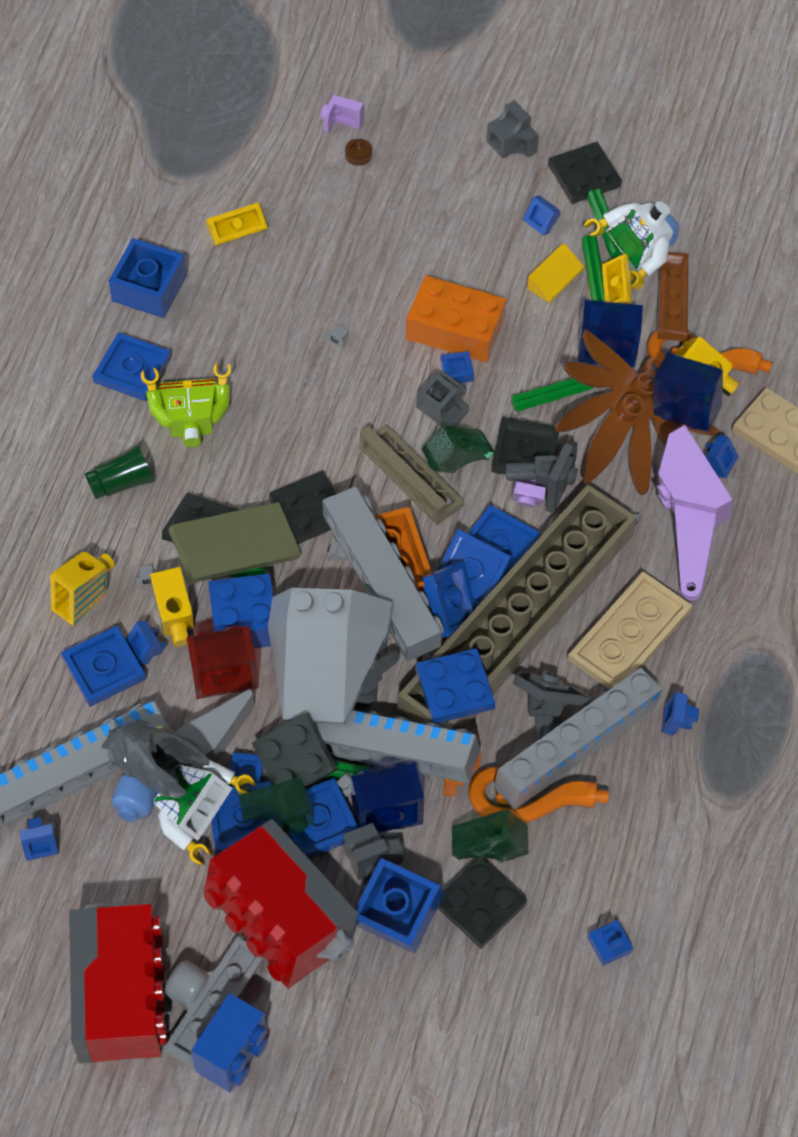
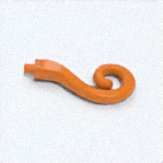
M658 330L655 331L647 342V354L649 358H655L652 364L658 369L663 366L667 367L665 373L668 375L686 378L668 365L672 359L667 357L662 351L663 343L668 340L658 339ZM689 330L687 341L694 338V335ZM681 347L672 348L670 352L672 358ZM731 349L720 353L732 363L733 367L731 370L743 371L757 375L759 370L770 373L773 362L763 359L764 353L750 349Z
M501 766L487 767L478 772L472 779L468 789L469 802L475 812L485 820L503 826L529 823L564 806L594 808L595 802L608 804L610 791L597 789V782L572 781L557 786L535 801L518 807L516 810L513 808H502L490 803L485 795L486 787L496 780L498 769ZM499 793L496 795L497 803L509 805Z

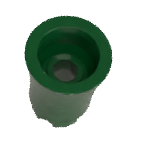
M138 444L85 473L95 499L106 495L109 497L136 486L154 483Z

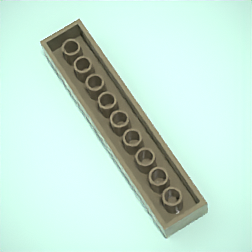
M587 484L431 659L477 648L492 695H494L633 537L637 516ZM416 674L398 694V713L411 722L425 725L426 723H432ZM477 714L437 723V725L455 731L457 729H464Z

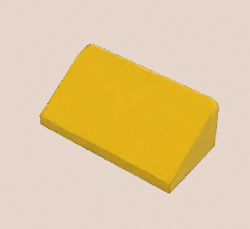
M259 202L205 220V225L215 246L268 229Z
M562 243L529 275L527 289L550 303L584 270V265L569 247Z
M626 253L602 264L605 308L616 319L623 314L632 302L628 255Z

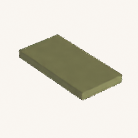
M279 502L171 525L168 529L190 584L296 560L301 556L299 547Z

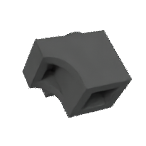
M513 100L506 104L504 111L498 118L488 123L487 143L503 159L514 153L524 154L529 158L537 153L539 134L530 126L531 116Z
M445 372L441 375L435 373L417 393L416 408L451 433L469 412V407L461 400L466 394L467 389Z
M373 823L343 834V849L358 881L365 878L370 880L380 858L396 865L403 863L404 850L399 839L387 840L381 837Z

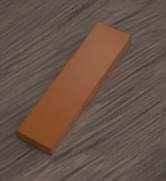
M668 252L667 261L659 268L658 339L687 341L689 254Z

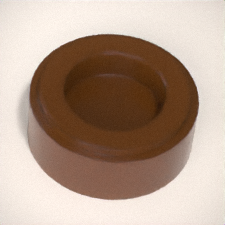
M353 139L345 146V158L352 165H365L372 159V146L367 140Z

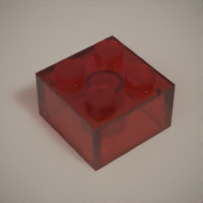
M231 626L223 631L212 633L204 631L186 637L196 699L258 688L256 657L249 626Z

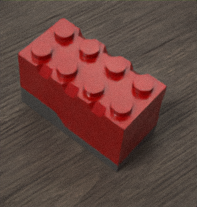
M273 819L210 859L203 891L207 904L213 909H222L226 914L225 922L229 929L234 933H243L247 937L246 945L251 954L255 957H264L270 963L267 966L270 975L276 981H281L287 989L328 960L338 961L342 959L353 948L354 939L352 938V933L359 913Z
M95 903L87 905L83 909L69 910L71 1042L79 1064L161 1057V1045H166L167 1030L166 1024H164V1015L160 1013L166 1012L165 991H163L162 980L165 979L164 960L161 954V948H163V929L160 924V915L153 914L151 904L108 907L105 904Z

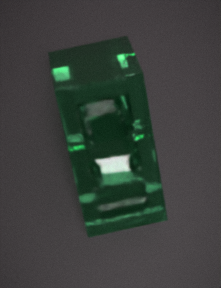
M443 425L421 448L430 468L435 472L455 473L459 468L471 462L488 460L495 453L482 430Z
M301 777L238 795L239 808L243 820L258 818L269 821L273 819L285 833L302 832L308 826L313 825V811Z
M509 809L452 826V855L458 860L481 857L495 859L500 863L528 855V825Z

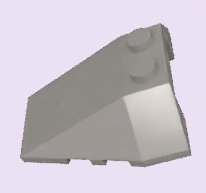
M290 588L272 597L268 632L284 721H291L309 712L314 723L346 724L363 689V681L369 669L372 670L376 663L375 657L382 642L385 643L389 636L394 605L392 601L355 590Z

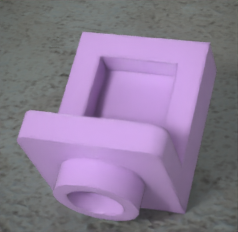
M333 95L329 104H324L321 111L320 119L323 120L324 131L330 132L334 122L360 129L364 122V104Z
M535 480L515 481L511 500L517 501L519 505L525 507L541 506L546 488L536 486Z

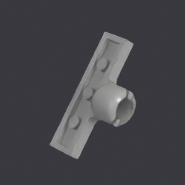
M237 936L218 967L212 972H206L188 960L180 962L167 980L165 995L184 1006L187 1013L164 1046V1051L193 1069L192 1048L228 994L231 993L239 998L265 958L253 956L247 948L246 941Z

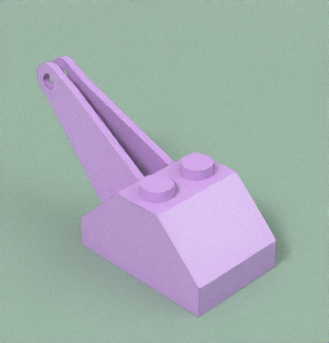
M684 425L668 436L658 473L659 485L657 489L660 494L657 497L666 511L670 509L675 516L681 595L688 601H694L702 594L715 527L732 518L733 499ZM693 586L695 590L689 591L687 588Z

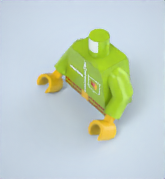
M218 362L214 365L213 371L218 377V383L215 382V378L159 383L160 388L156 386L159 378L157 369L153 367L155 374L153 381L146 380L144 370H142L141 380L148 387L146 396L151 415L162 427L169 428L172 437H183V444L186 447L193 448L201 444V435L213 433L214 424L219 423L228 410L230 384L227 383V378L232 375V367L229 363L227 365L228 371L225 375H219Z

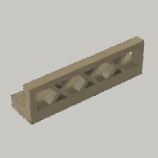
M385 425L377 432H374L369 426L360 432V449L436 525H439L464 506V500L388 425ZM384 437H387L394 444L393 449L382 440ZM402 458L409 459L413 463V469ZM421 477L429 478L432 481V488ZM441 497H448L453 503L447 507V503Z

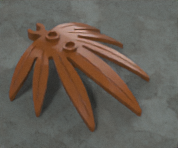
M586 330L582 335L585 346L592 358L604 369L585 363L567 362L564 365V370L570 377L581 384L595 388H610L611 392L593 397L573 408L556 424L555 430L557 432L576 430L591 423L610 409L611 412L601 423L589 445L584 462L583 482L589 484L604 471L619 451L632 426L633 430L629 443L630 474L637 492L640 495H645L649 489L651 473L649 419L652 420L655 431L665 447L669 434L678 429L673 422L681 427L685 425L689 431L713 436L719 430L684 404L658 389V379L665 374L667 367L663 366L658 371H654L651 367L655 359L654 357H650L643 363L642 373L639 375L610 347L589 330Z

